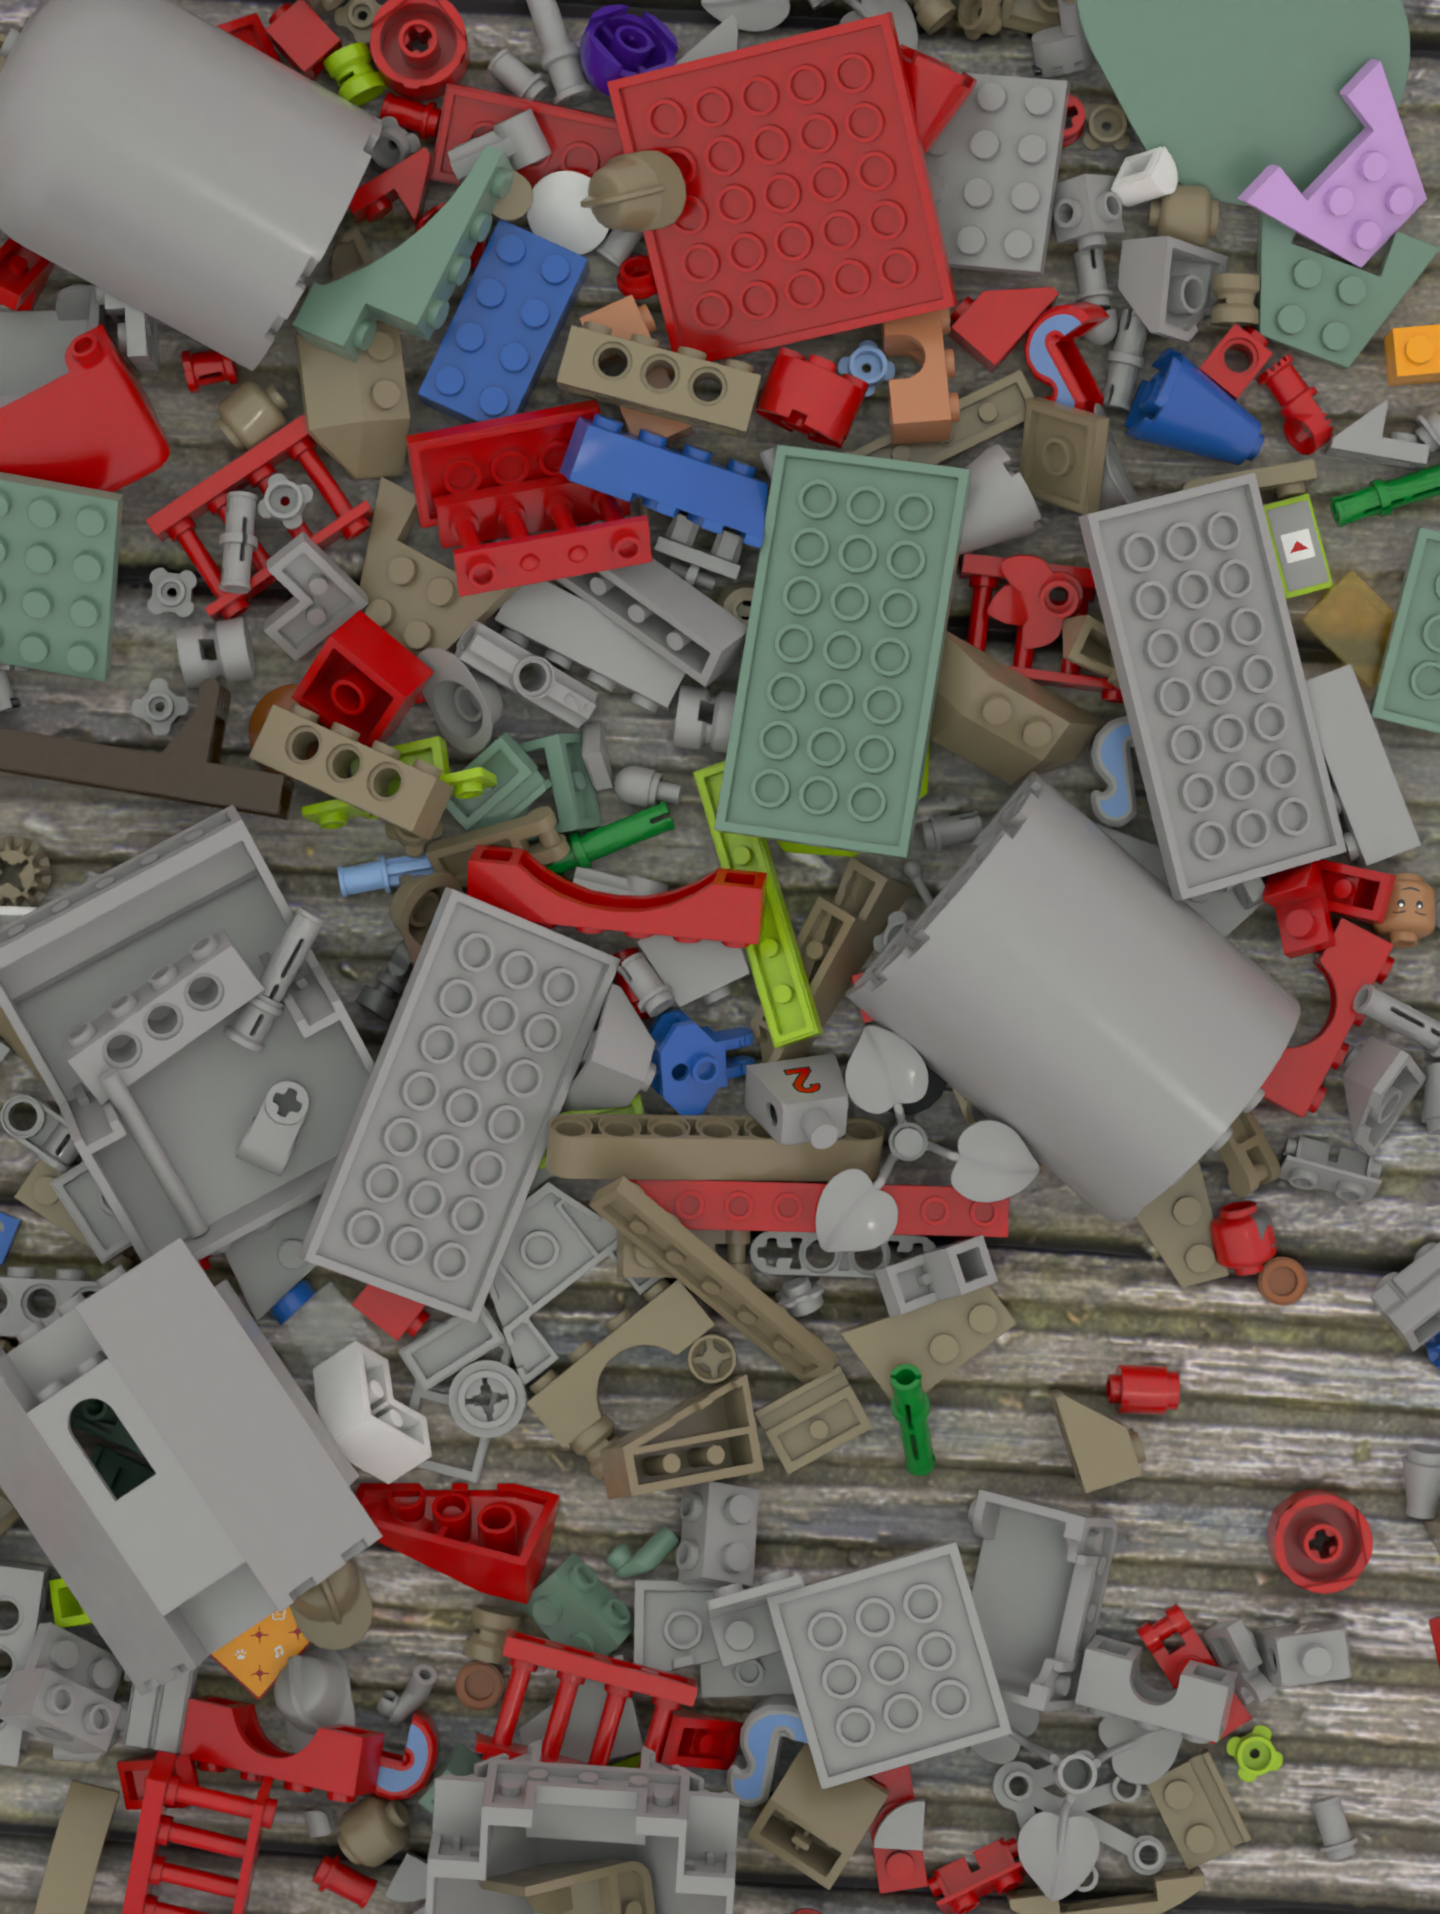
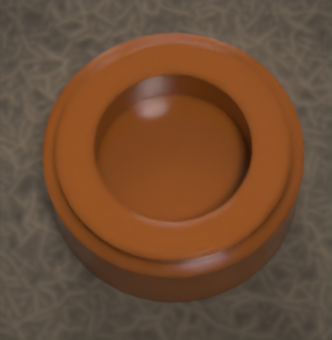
M1277 1256L1263 1263L1264 1270L1257 1273L1256 1284L1258 1291L1264 1299L1273 1304L1284 1306L1293 1304L1302 1297L1306 1290L1307 1277L1303 1267L1297 1261L1288 1257Z
M476 1659L466 1663L461 1668L455 1682V1690L459 1700L465 1706L474 1710H485L494 1706L500 1700L505 1686L503 1673L496 1664Z

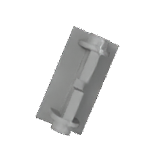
M1300 1135L1296 1139L1287 1137L1283 1149V1156L1286 1158L1281 1165V1173L1278 1178L1288 1180L1292 1186L1305 1190L1315 1188L1335 1193L1338 1198L1348 1202H1370L1380 1187L1382 1180H1379L1382 1162L1375 1161L1374 1155L1369 1157L1365 1153L1340 1147L1336 1162L1328 1161L1331 1144Z

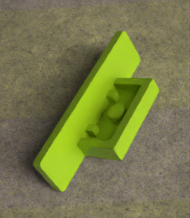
M440 736L392 746L402 752L398 760L405 764L413 766L417 758L443 770L439 779L454 787L451 796H454L456 799L476 798L483 795V789L497 786L496 775L483 767L450 773L446 740ZM359 758L350 763L352 776L359 769ZM400 776L393 779L389 784V797L399 790L401 785ZM338 799L301 807L302 817L319 825L321 829L341 828L348 825L347 819L364 816L365 819H380Z

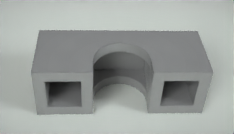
M1100 1635L1094 1636L1085 1648L1075 1704L1087 1707L1088 1712L1099 1717L1112 1718L1118 1715L1133 1719L1134 1723L1143 1729L1159 1731L1166 1728L1182 1733L1183 1738L1194 1743L1207 1744L1211 1741L1218 1743L1227 1728L1238 1672L1190 1660L1180 1675L1178 1688L1170 1691H1161L1151 1687L1142 1677L1140 1659L1143 1647Z

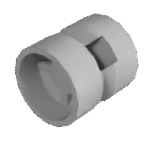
M245 617L217 621L213 630H209L204 624L176 629L179 661L188 690L200 688L201 682L206 678H213L217 681L218 677L223 676L228 683L256 678L253 647ZM215 648L217 660H208L207 650Z
M681 685L673 747L700 750L704 744H710L713 752L727 754L737 692L721 690L717 696H711L708 688ZM713 716L712 724L699 721V717Z

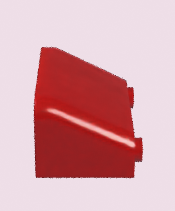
M103 324L77 336L67 347L64 356L69 373L0 408V472L116 492L159 469L166 462L170 453L168 440L148 395Z

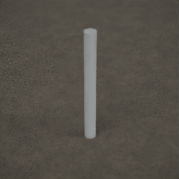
M115 1068L103 1072L98 1078L189 1235L191 1238L203 1235L208 1230V1226Z

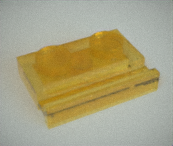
M1348 569L1315 603V606L1299 620L1345 665L1352 664L1355 675L1367 687L1371 688L1376 683L1395 612L1353 570Z

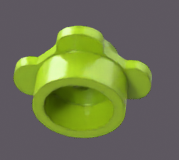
M1256 1725L1251 1733L1242 1737L1232 1736L1227 1741L1226 1751L1229 1755L1234 1756L1239 1766L1237 1774L1245 1782H1253L1257 1776L1266 1774L1270 1770L1276 1771L1282 1766L1283 1756L1275 1750L1270 1741L1272 1733L1264 1725ZM1257 1749L1259 1751L1258 1757L1252 1758L1250 1751Z

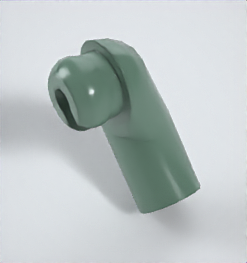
M662 1526L636 1552L632 1553L626 1544H618L607 1555L606 1561L609 1566L616 1570L614 1572L615 1575L629 1578L655 1569L679 1544V1540L672 1531Z

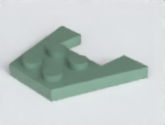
M1258 211L1257 275L1260 276V291L1256 294V307L1259 309V325L1255 326V330L1262 334L1268 342L1340 369H1347L1438 253L1440 247L1396 231L1390 238L1378 275L1293 244L1292 241L1296 232Z

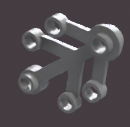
M1087 1750L1073 1752L1085 1755L1091 1760L1095 1758V1755ZM1014 1761L1004 1764L995 1773L992 1781L993 1795L1002 1807L1014 1811L1020 1830L1022 1825L1031 1816L1036 1814L1034 1807L1041 1811H1049L1058 1816L1060 1815V1808L1065 1797L1059 1798L1043 1789L1055 1784L1053 1764L1035 1770L1027 1763ZM1116 1775L1109 1783L1094 1787L1084 1794H1077L1076 1801L1072 1804L1069 1811V1817L1085 1816L1091 1819L1098 1830L1100 1842L1123 1854L1125 1863L1132 1872L1139 1875H1153L1162 1869L1166 1861V1850L1160 1840L1149 1835L1133 1837L1086 1812L1116 1801L1120 1803L1133 1802L1141 1793V1785L1132 1783V1794L1127 1798L1122 1797L1117 1790V1785L1121 1779ZM1016 1776L1022 1778L1026 1784V1789L1020 1796L1014 1795L1009 1788L1011 1779ZM1146 1845L1150 1846L1155 1852V1859L1149 1865L1142 1863L1139 1857L1140 1850ZM1095 1866L1090 1872L1091 1878L1089 1883L1085 1886H1079L1076 1891L1087 1892L1097 1885L1099 1875Z

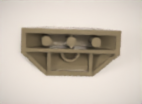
M379 320L375 323L376 334L372 344L367 350L361 351L356 363L304 341L298 332L295 335L306 431L334 460L345 468V472L353 480L379 479L381 476L384 478L401 477L404 470L407 447L405 436H408L410 412L400 332L398 328Z
M946 631L930 729L931 740L1010 785L1024 781L1032 771L1041 775L1075 763L1093 740V737L1102 728V720Z

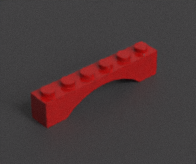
M476 845L468 860L467 895L547 929L554 928L556 925L576 927L577 931L586 934H598L605 930L623 931L626 936L637 939L649 938L654 934L673 936L675 941L681 943H697L705 939L721 941L724 946L731 948H745L750 946V944L758 945L763 931L767 872L718 868L702 879L673 891L651 895H616L591 890L562 878L543 866L525 849Z

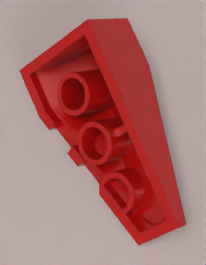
M360 1483L355 1493V1496L383 1536L377 1542L479 1592L528 1604L545 1567L560 1495L515 1483H497V1490H468V1483H452V1490H424L419 1483Z

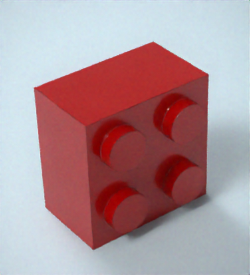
M359 610L328 637L291 698L302 707L320 715L318 721L328 729H331L333 723L337 722L360 733L361 735L357 742L371 748L375 740L384 743L395 733L434 674V671Z

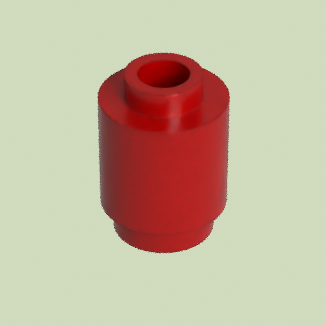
M1118 1365L1116 1373L1108 1374L1107 1402L1115 1404L1118 1414L1164 1415L1166 1410H1177L1180 1397L1178 1372L1167 1371L1166 1366Z

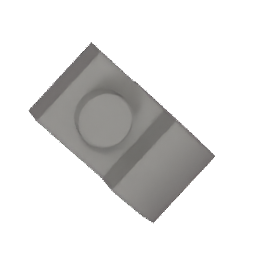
M983 1235L943 1245L875 1270L890 1317L905 1314L940 1300L961 1296L998 1282Z

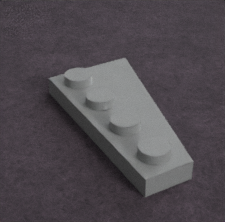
M635 1580L634 1663L671 1672L720 1660L707 1615L706 1601L714 1599L713 1591L724 1587V1585L707 1582L683 1584L673 1580ZM753 1581V1587L760 1586L762 1581ZM804 1581L805 1584L810 1583V1582H814V1581Z

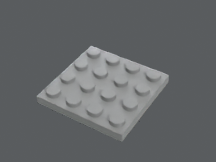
M967 73L977 79L974 90L925 155L949 267L1043 277L1071 86L1068 81Z
M956 1540L805 1584L804 1587L766 1598L822 1790L1013 1734Z

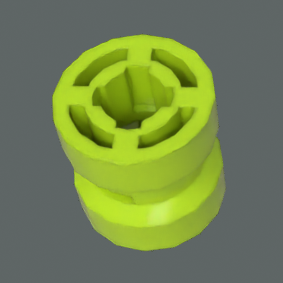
M357 42L345 46L328 56L323 62L328 76L336 80L340 87L338 95L356 106L370 102L387 89L384 79L379 72L374 71L370 63L372 54L365 42Z

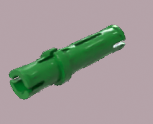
M1440 464L1383 481L1381 478L1370 481L1369 486L1360 490L1331 497L1330 508L1335 523H1337L1338 527H1343L1375 515L1383 518L1391 515L1394 509L1440 495Z
M665 800L583 835H580L578 831L570 834V840H568L570 846L569 854L561 860L546 866V868L558 875L572 870L576 866L590 868L592 867V861L667 831L675 830L676 827L672 817L652 823L653 819L670 813Z
M902 1364L895 1367L890 1374L892 1378L890 1379V1384L894 1394L891 1400L892 1415L899 1422L906 1461L905 1468L912 1475L925 1476L934 1470V1461L936 1462L927 1419L931 1410L928 1395L922 1389L921 1371L914 1365Z

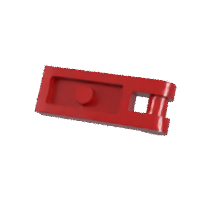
M1177 1603L1165 1610L1166 1616L1153 1625L1147 1622L1136 1629L1174 1689L1178 1688L1180 1675L1190 1660L1218 1667ZM1178 1632L1184 1642L1167 1652L1162 1641ZM1235 1692L1233 1694L1227 1728L1220 1739L1252 1719Z

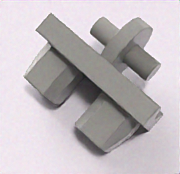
M679 512L678 517H674L670 523L667 532L659 535L654 550L691 563L690 567H686L672 561L669 570L693 587L696 585L713 591L717 578L700 572L701 567L735 580L740 576L744 562L740 561L744 539L734 531L723 528L721 534H717L712 550L694 544L700 525L687 520V514Z

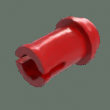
M389 92L383 101L380 119L386 116L394 117L400 127L420 133V138L426 140L429 136L437 138L442 109L437 108L436 102L433 101L426 105Z
M324 1855L311 1880L319 1885L318 1891L323 1892L326 1888L352 1901L363 1909L375 1889L377 1880L370 1879L339 1862L340 1856L335 1855L333 1858Z

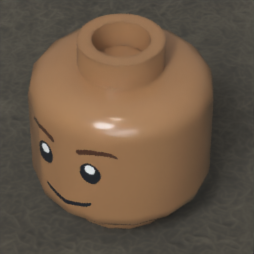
M1410 873L1392 874L1396 878L1383 924H1372V927L1379 936L1389 939V943L1393 944V947H1415L1418 945V939L1425 938L1434 932L1436 893L1430 885L1424 883V878L1420 875Z

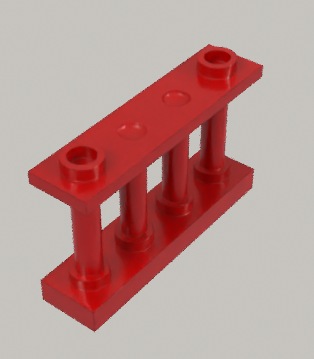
M304 414L145 520L161 542L168 538L172 542H179L217 599L204 608L215 622L222 617L225 620L237 618L250 608V604L247 602L249 599L278 581L267 569L266 561L270 556L258 540V549L252 552V566L257 573L250 578L251 591L244 594H234L219 589L221 570L195 533L194 529L197 526L194 521L210 511L212 515L218 514L225 524L226 494H229V492L240 491L250 484L252 488L258 487L262 494L265 495L269 487L268 479L272 475L277 474L274 467L290 457L292 461L298 460L337 517V520L314 535L304 520L297 529L289 530L286 528L293 539L304 532L319 548L324 550L343 536L346 541L358 537L371 526L368 520L374 515L372 508L366 500L353 508L314 450L317 444L306 431ZM283 497L281 504L283 506L289 505L290 499Z
M564 475L433 497L438 538L442 549L455 546L462 547L453 549L459 597L652 562L649 522L646 515L625 519L624 516L631 515L630 502L569 481ZM598 519L605 520L603 523L577 527L578 524L595 522ZM557 528L558 530L537 535H529V533L545 531L550 529ZM506 537L510 538L509 540L481 544V542L483 541H489Z
M965 553L961 559L959 578L969 579V587L973 588L967 643L985 653L989 623L987 608L992 599V591L998 590V583H1009L1001 568V561L1005 558ZM1047 563L1053 571L1068 572L1079 580L1083 588V602L1080 609L1071 617L1087 615L1088 603L1094 602V595H1097L1091 569ZM1056 587L1052 589L1057 591H1065V598L1068 595L1067 590L1062 587ZM1017 625L1013 666L1008 667L1040 685L1102 693V701L1124 704L1121 690L1108 683V678L1080 675L1081 666L1067 661L1063 656L1061 672L1032 669L1034 648H1025L1022 637L1023 626Z
M506 1628L501 1652L502 1656L510 1658L508 1664L513 1667L494 1735L491 1737L477 1733L475 1752L483 1754V1761L503 1753L509 1755V1760L528 1753V1746L514 1743L512 1740L531 1672H537L538 1666L557 1670L556 1677L560 1679L542 1743V1762L608 1766L626 1698H631L635 1691L652 1696L651 1703L655 1704L644 1746L656 1752L655 1762L660 1763L674 1710H680L681 1704L693 1707L698 1685L696 1679ZM586 1678L605 1683L604 1690L608 1692L588 1762L560 1755L578 1687L585 1684Z
M158 1750L146 1781L122 1914H211L159 1901V1896L153 1895L151 1892L153 1885L159 1886L161 1881L233 1898L235 1902L232 1914H246L263 1829L272 1828L277 1810L278 1800L270 1798L274 1778L263 1777L256 1800L181 1782L182 1777L174 1775L177 1755ZM176 1802L251 1819L248 1837L243 1839L176 1823L173 1816L166 1815L168 1805L175 1806ZM168 1842L243 1859L239 1879L166 1862L167 1857L159 1855L160 1845L167 1846Z

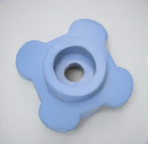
M871 340L862 341L858 349L850 357H842L837 366L841 376L844 373L849 374L869 384L864 398L872 396L877 385L882 381L891 380L895 375L894 364L891 361H887L884 353ZM869 365L871 371L869 373L863 372L862 366Z

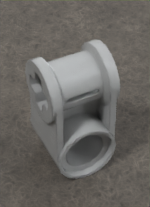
M287 1079L281 1080L271 1087L257 1116L253 1117L235 1157L279 1177L281 1176L298 1140L297 1134L310 1105L309 1093L298 1081ZM290 1088L297 1091L295 1100L301 1103L302 1106L299 1111L291 1109L286 1116L278 1112L280 1104L274 1100V1096L276 1093L284 1095Z
M21 1094L10 1098L1 1110L0 1121L3 1129L33 1150L40 1159L57 1171L64 1174L72 1169L71 1164L79 1155V1152L71 1138L61 1153L59 1152L70 1136L61 1111L35 1094ZM21 1102H27L36 1109L37 1121L31 1129L20 1128L13 1118L14 1110Z

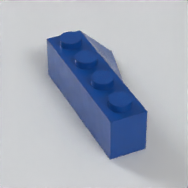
M596 413L593 421L578 417L559 471L569 481L628 502H633L634 497L642 499L641 504L672 518L673 516L678 517L679 512L687 514V520L717 534H721L724 527L731 528L744 539L743 543L760 549L764 538L768 484L755 475L757 467L733 458L729 459L728 465L712 461V452L685 443L683 451L667 446V437L641 428L638 436L622 431V422Z

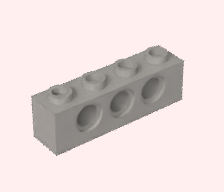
M222 929L214 936L208 934L198 939L190 947L189 954L176 963H167L157 968L149 976L148 982L135 992H125L116 997L108 1005L107 1011L94 1021H84L75 1026L67 1034L66 1040L60 1045L67 1062L98 1102L103 1105L110 1100L98 1079L103 1072L115 1068L126 1087L130 1086L265 989L254 970ZM209 977L212 979L210 985L203 991L192 992L189 990L191 983L197 978ZM156 1007H171L170 1013L164 1019L158 1021L148 1019L150 1012ZM115 1036H130L129 1042L123 1048L110 1049L107 1047L109 1041Z
M8 1266L7 1275H0V1289L7 1296V1306L0 1313V1336L16 1337V1335L40 1319L47 1327L61 1317L56 1308L80 1292L84 1296L89 1291H99L100 1287L96 1283L98 1279H85L86 1270L56 1269V1277L37 1276L36 1267ZM40 1289L49 1290L56 1299L55 1310L50 1316L41 1315L34 1307V1296Z
M0 1559V1601L12 1602L19 1611V1619L15 1625H7L0 1620V1650L7 1652L12 1659L11 1671L9 1673H0V1702L3 1700L12 1671L24 1670L40 1623L45 1622L52 1566ZM4 1720L0 1721V1765L18 1767L26 1759L29 1733Z

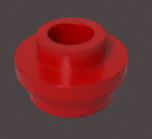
M633 256L626 259L620 265V272L617 275L616 281L618 290L623 295L629 296L632 294L634 299H647L657 293L649 256Z

